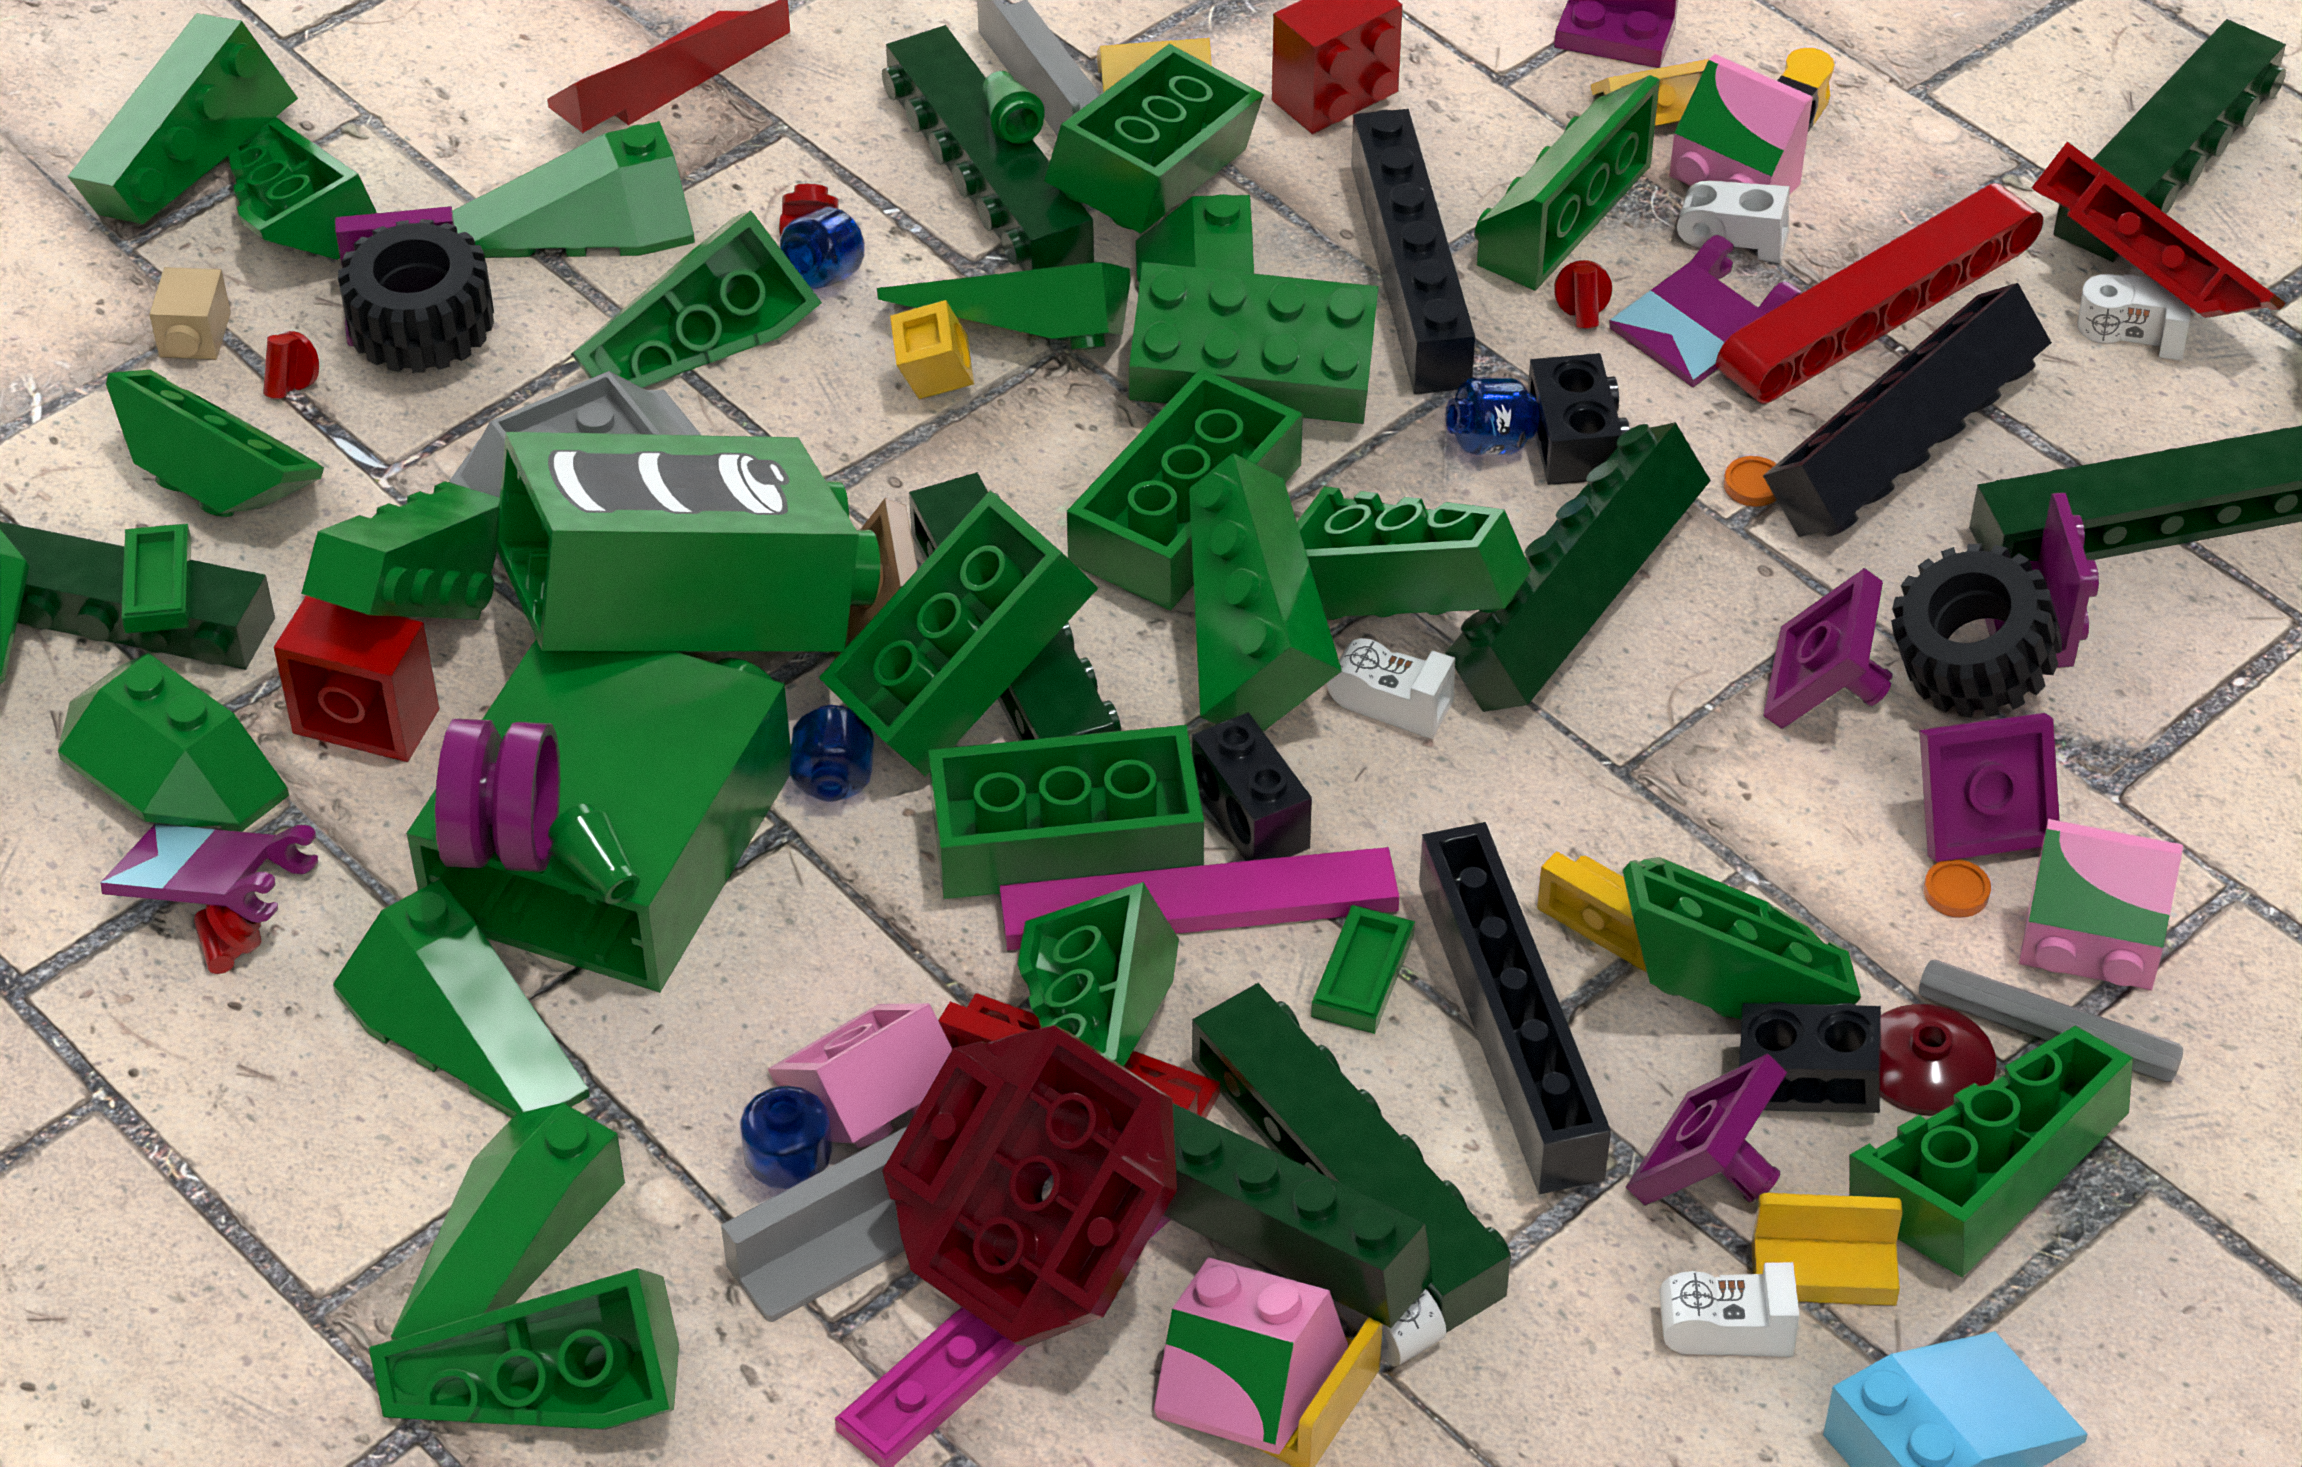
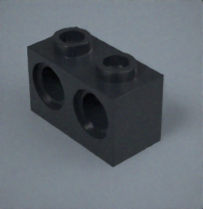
M1601 353L1530 359L1527 406L1547 484L1587 481L1588 474L1608 460L1618 448L1617 440L1630 429L1626 417L1618 418L1619 389L1616 377H1607Z
M1249 712L1192 734V757L1199 796L1245 861L1291 857L1310 849L1312 797Z
M1784 1002L1768 1004L1743 1003L1739 1067L1769 1054L1787 1072L1764 1110L1880 1113L1881 1006L1855 1005L1851 1003L1837 1005L1787 1004Z

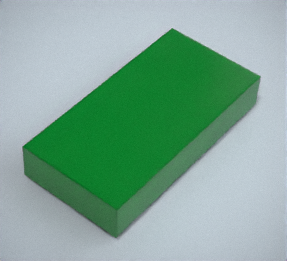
M188 523L125 529L121 616L125 634L189 628L191 535Z
M1352 905L1312 1000L1311 1017L1375 1034L1414 938L1415 921Z

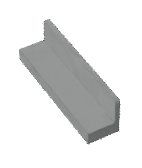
M977 0L978 31L1013 78L1039 97L1045 109L1044 119L1058 136L1061 124L1097 98L1100 93L1028 0L1007 6L1001 0Z
M907 1127L721 1225L726 1266L767 1321L774 1322L905 1251L899 1230L896 1204L894 1200L890 1199L882 1169Z

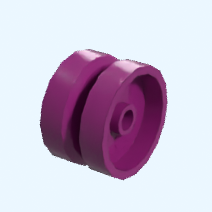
M460 718L451 720L445 732L440 752L435 798L436 840L440 858L446 867H484L496 850L506 870L534 872L546 870L552 855V842L548 838V831L559 815L560 751L557 733L553 724L515 722L512 723L502 739L492 720Z

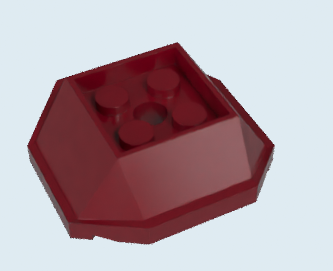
M1055 1025L1013 1034L988 1043L981 1041L954 1047L882 1169L890 1199L894 1200L896 1204L900 1235L911 1272L1013 1343L1026 1347L1103 1318L1177 1192L1173 1098L1069 1031ZM1053 1175L1052 1190L1043 1201V1186L1046 1180Z

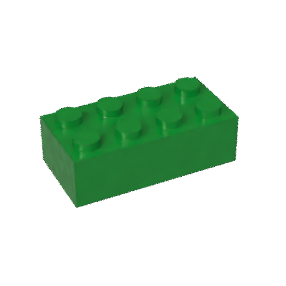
M1168 44L1061 124L1044 181L1063 191L1069 199L1085 203L1111 217L1117 225L1142 234L1246 150L1264 94L1181 49Z
M1142 262L1129 362V400L1167 404L1202 368L1303 413V418L1364 424L1379 286Z
M1200 368L1067 510L1068 559L1078 568L1171 611L1194 586L1189 488L1232 453L1282 477L1286 483L1301 466L1303 413Z
M990 490L845 648V652H841L819 676V679L887 745L926 777L930 773L928 750L954 747L1098 590V587L1056 546Z
M1187 725L928 750L931 803L944 899L1000 894V885L1204 865V818Z

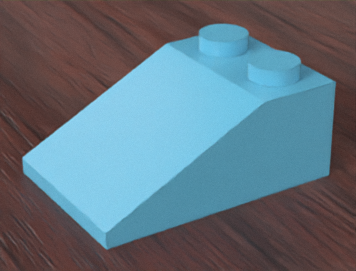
M1996 1331L1892 1353L1839 1382L1832 1388L1823 1433L1824 1437L1850 1467H2043L2085 1443L2088 1435Z

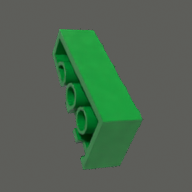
M444 481L434 486L433 494L419 491L407 496V503L399 507L388 503L378 507L376 514L372 518L358 515L322 529L316 535L301 594L367 615L479 620L481 611L489 604L494 590V579L491 573L497 554L496 536L500 497Z
M1324 486L1297 521L1323 610L1328 620H1335L1344 616L1375 615L1384 618L1395 614L1427 613L1429 615H1440L1450 611L1472 610L1491 613L1506 608L1531 572L1505 509L1445 502L1432 510L1426 509L1422 498L1404 496L1396 505L1382 503L1378 493L1360 491L1354 496V499H1347L1343 497L1340 488Z
M2075 1025L2005 1065V1075L1990 1084L1979 1087L1976 1083H1973L1954 1094L1953 1105L1925 1120L1919 1114L1898 1126L1897 1137L1875 1149L1869 1143L1849 1154V1196L1899 1198L1902 1202V1218L1897 1239L1963 1278L2129 1114L2133 1057Z

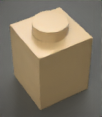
M164 267L149 314L159 358L217 360L231 314L222 269Z

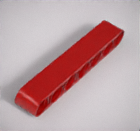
M1989 184L1737 330L1725 341L1719 350L1716 358V368L1759 403L1767 404L2022 254L2035 242L2043 226V216L2039 211L2001 184Z

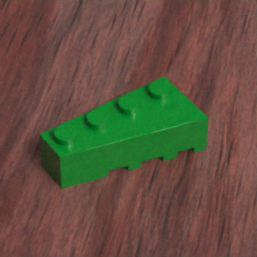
M196 13L67 177L97 215L144 224L295 102L298 97L243 21Z
M1232 453L1189 488L1200 718L1217 725L1249 712L1264 732L1341 673L1342 668L1284 479Z

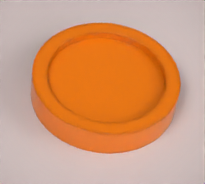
M1745 456L1734 460L1725 471L1724 489L1726 493L1736 502L1747 506L1759 507L1774 503L1777 499L1763 475L1774 467L1776 463L1760 456Z
M1960 859L1936 863L1928 870L1924 883V896L1927 902L1938 912L1951 917H1969L1981 912L1986 907L1991 892V882L1988 875L1979 866Z

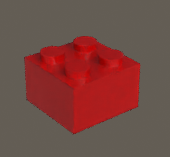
M1300 0L1273 13L1271 100L1307 131L1314 134L1399 92L1403 4L1398 0Z
M306 595L273 647L293 734L409 762L440 709L424 622L401 616L367 615Z

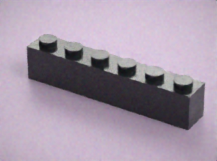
M1409 109L1379 110L1377 112L1353 114L1351 167L1413 393L1423 394L1472 388L1475 333Z
M2018 283L1981 293L1974 297L1763 475L1798 537L1824 531L1826 536L1830 537L1851 527L1859 519L1856 514L1857 510L1863 505L1874 503L1892 492L1895 488L1892 482L1893 479L1899 474L1907 473L1924 464L1931 457L1928 451L1929 448L1935 443L1946 441L1960 433L1966 427L1964 421L1966 416L1996 402L2002 395L1999 391L2002 385L2023 377L2035 368L2036 363L2033 359L2052 342Z
M1486 822L1422 834L1419 887L1538 1194L1605 1181L1611 1129Z

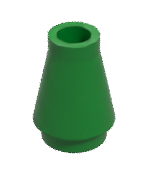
M996 71L990 74L983 83V93L987 98L993 132L999 138L1017 144L1025 143L1035 138L1041 131L1044 122L1045 109L1042 101L1018 83L1010 73Z
M584 803L569 808L556 818L548 831V838L552 842V855L594 888L606 903H619L628 898L637 889L640 878L632 869L606 812L596 811L592 805Z

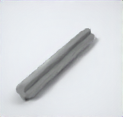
M1936 959L1929 961L1920 980L1919 994L1924 998L2047 1041L2076 1025L2132 1056L2133 1071L2164 1082H2171L2174 1079L2182 1061L2183 1047L2179 1043Z

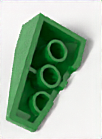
M276 117L229 154L231 171L236 179L234 191L240 202V206L237 207L238 215L243 225L263 240L338 260L340 259V253L336 237L335 217L377 213L357 172Z
M1219 194L1215 196H1192L1136 240L1137 289L1139 290L1142 262L1254 273L1250 195Z
M750 210L731 218L690 251L575 349L571 355L590 379L610 371L643 388L778 339L822 302Z
M440 879L381 910L333 983L335 994L369 1035L385 1044L392 1040L415 1054L417 1063L432 1072L440 1068L468 1085L470 1094L511 1118L517 1113L562 1102L573 1107L590 1097L589 1088L475 920Z
M563 1102L515 1114L472 1160L394 1327L391 1339H398L515 1304L625 1184L618 1134Z
M639 1268L368 1347L382 1414L385 1418L607 1430L673 1411L675 1405L679 1341L664 1276Z

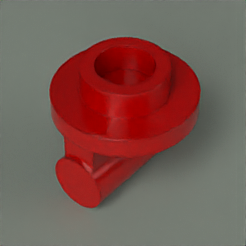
M809 183L795 185L793 193H787L782 196V214L780 215L779 224L780 237L837 239L839 232V219L837 216L839 199L828 195V187Z
M1579 260L1565 266L1555 279V299L1565 313L1575 315L1577 327H1597L1599 325V312L1607 306L1612 296V282L1609 274L1600 264L1593 261Z
M296 331L268 336L263 394L270 398H284L287 396V392L311 386L319 374V358L311 341Z
M206 904L205 909L198 911L194 915L193 921L208 970L211 973L222 974L228 972L234 966V960L242 953L249 954L261 944V934L259 931L261 923L247 920L226 906Z

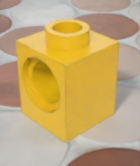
M946 300L890 315L896 365L918 399L974 385L968 335Z

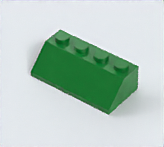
M1649 75L1597 98L1580 117L1574 116L1570 120L1564 134L1551 147H1544L1529 171L1523 177H1516L1508 187L1506 195L1493 208L1485 209L1479 217L1474 232V237L1478 240L1477 266L1534 291L1545 282L1651 167L1660 79Z

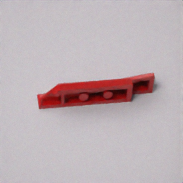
M778 0L753 11H717L640 56L583 78L547 98L548 108L582 133L614 115L629 126L790 33L788 0Z
M2068 141L2031 187L2040 195L2070 209L2067 213L2070 218L2204 318L2263 308L2280 310L2286 304L2270 290Z

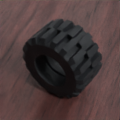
M421 219L419 223L410 224L409 220L396 222V226L391 228L381 226L372 230L373 236L370 238L361 237L353 244L355 251L345 253L341 260L343 268L338 270V282L349 337L352 338L353 346L359 354L366 353L369 362L375 365L387 363L388 370L400 372L403 368H411L412 373H423L425 368L435 366L440 370L450 367V361L452 360L463 361L472 355L471 347H481L487 340L486 332L492 331L494 324V307L487 264L481 246L475 245L474 237L469 233H458L457 226L448 223L440 226L434 225V220Z
M1981 543L1968 544L1966 552L1956 553L1954 547L1941 551L1943 559L1935 563L1929 558L1918 565L1920 575L1918 577L1908 575L1902 583L1901 588L1904 596L1895 597L1892 607L1895 619L1891 620L1893 634L1909 680L1913 681L1916 692L1924 700L1931 697L1934 707L1945 713L1952 706H1955L1958 716L1969 718L1973 717L1975 710H1984L1985 716L1990 717L2000 715L1998 707L2010 704L2013 710L2024 705L2023 695L2027 692L2037 695L2046 686L2043 675H2054L2058 667L2056 654L2062 652L2060 626L2050 591L2039 569L2032 570L2030 560L2020 553L2011 559L2008 548L1994 545L1992 550L1987 552L1983 550ZM1991 618L2005 622L1995 634L1984 640L1971 643H1959L1948 640L1958 628L1974 620Z

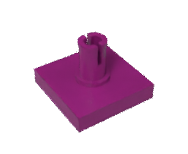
M1863 568L1781 626L1763 714L1766 719L1779 728L1784 729L1844 687L1862 699L1863 703L1868 706L1876 705L1886 696L1892 684L1889 680L1893 678V674L1870 659L1883 586L1881 579L1866 568Z
M2046 713L1919 730L1928 857L1935 862L2042 847L2048 819L2060 821L2053 717Z
M1766 1054L1687 1092L1626 1185V1188L1646 1206L1720 1172L1743 1194V1198L1749 1203L1753 1202L1755 1198L1758 1200L1760 1194L1768 1193L1778 1181L1781 1171L1777 1167L1772 1166L1745 1138L1787 1072L1769 1054Z

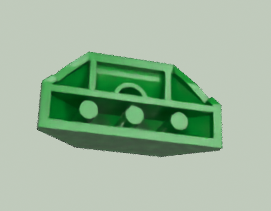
M151 369L108 373L106 387L133 463L156 476L155 482L161 487L172 491L184 492L198 500L199 508L209 514L231 517L237 511L261 509L322 477L324 467L313 459L195 393L178 387Z
M149 653L116 667L69 703L58 747L60 760L145 822L188 827L221 825L222 830L243 832L289 796L286 784L236 715Z
M1661 857L1648 858L1640 862L1633 860L1622 870L1649 982L1662 992L1672 996H1682L1711 1008L1723 1017H1734L1741 1021L1743 1003L1768 1004L1784 1002L1787 1004L1837 1005L1842 1003L1856 1004L1862 998L1849 951L1834 942L1825 944L1808 926L1769 902Z

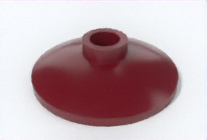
M1911 1004L1891 1009L1881 1015L1882 1057L1880 1096L1890 1104L1911 1113L1934 1116L1953 1105L1954 1094L1973 1083L1980 1087L1994 1081L1997 1063L1993 1045L1985 1032L1963 1014L1937 1005Z

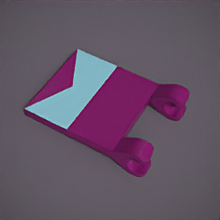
M1714 235L1703 244L1689 263L1609 320V328L1693 388L1718 370L1716 368L1718 352L1732 334L1801 294V290L1787 281H1782L1770 291L1759 307L1755 306L1718 280L1728 275L1732 270L1733 262L1726 255L1733 251L1734 245L1724 237Z
M154 824L100 882L101 892L105 895L226 906L247 920L257 923L266 922L277 912L278 903L263 902L256 896L255 892L261 894L270 892L276 885L275 877L267 872H256L257 869L268 858L291 873L306 874L318 863V855H305L297 849L295 844L301 846L311 844L316 838V832L313 827L308 825H296L277 835Z

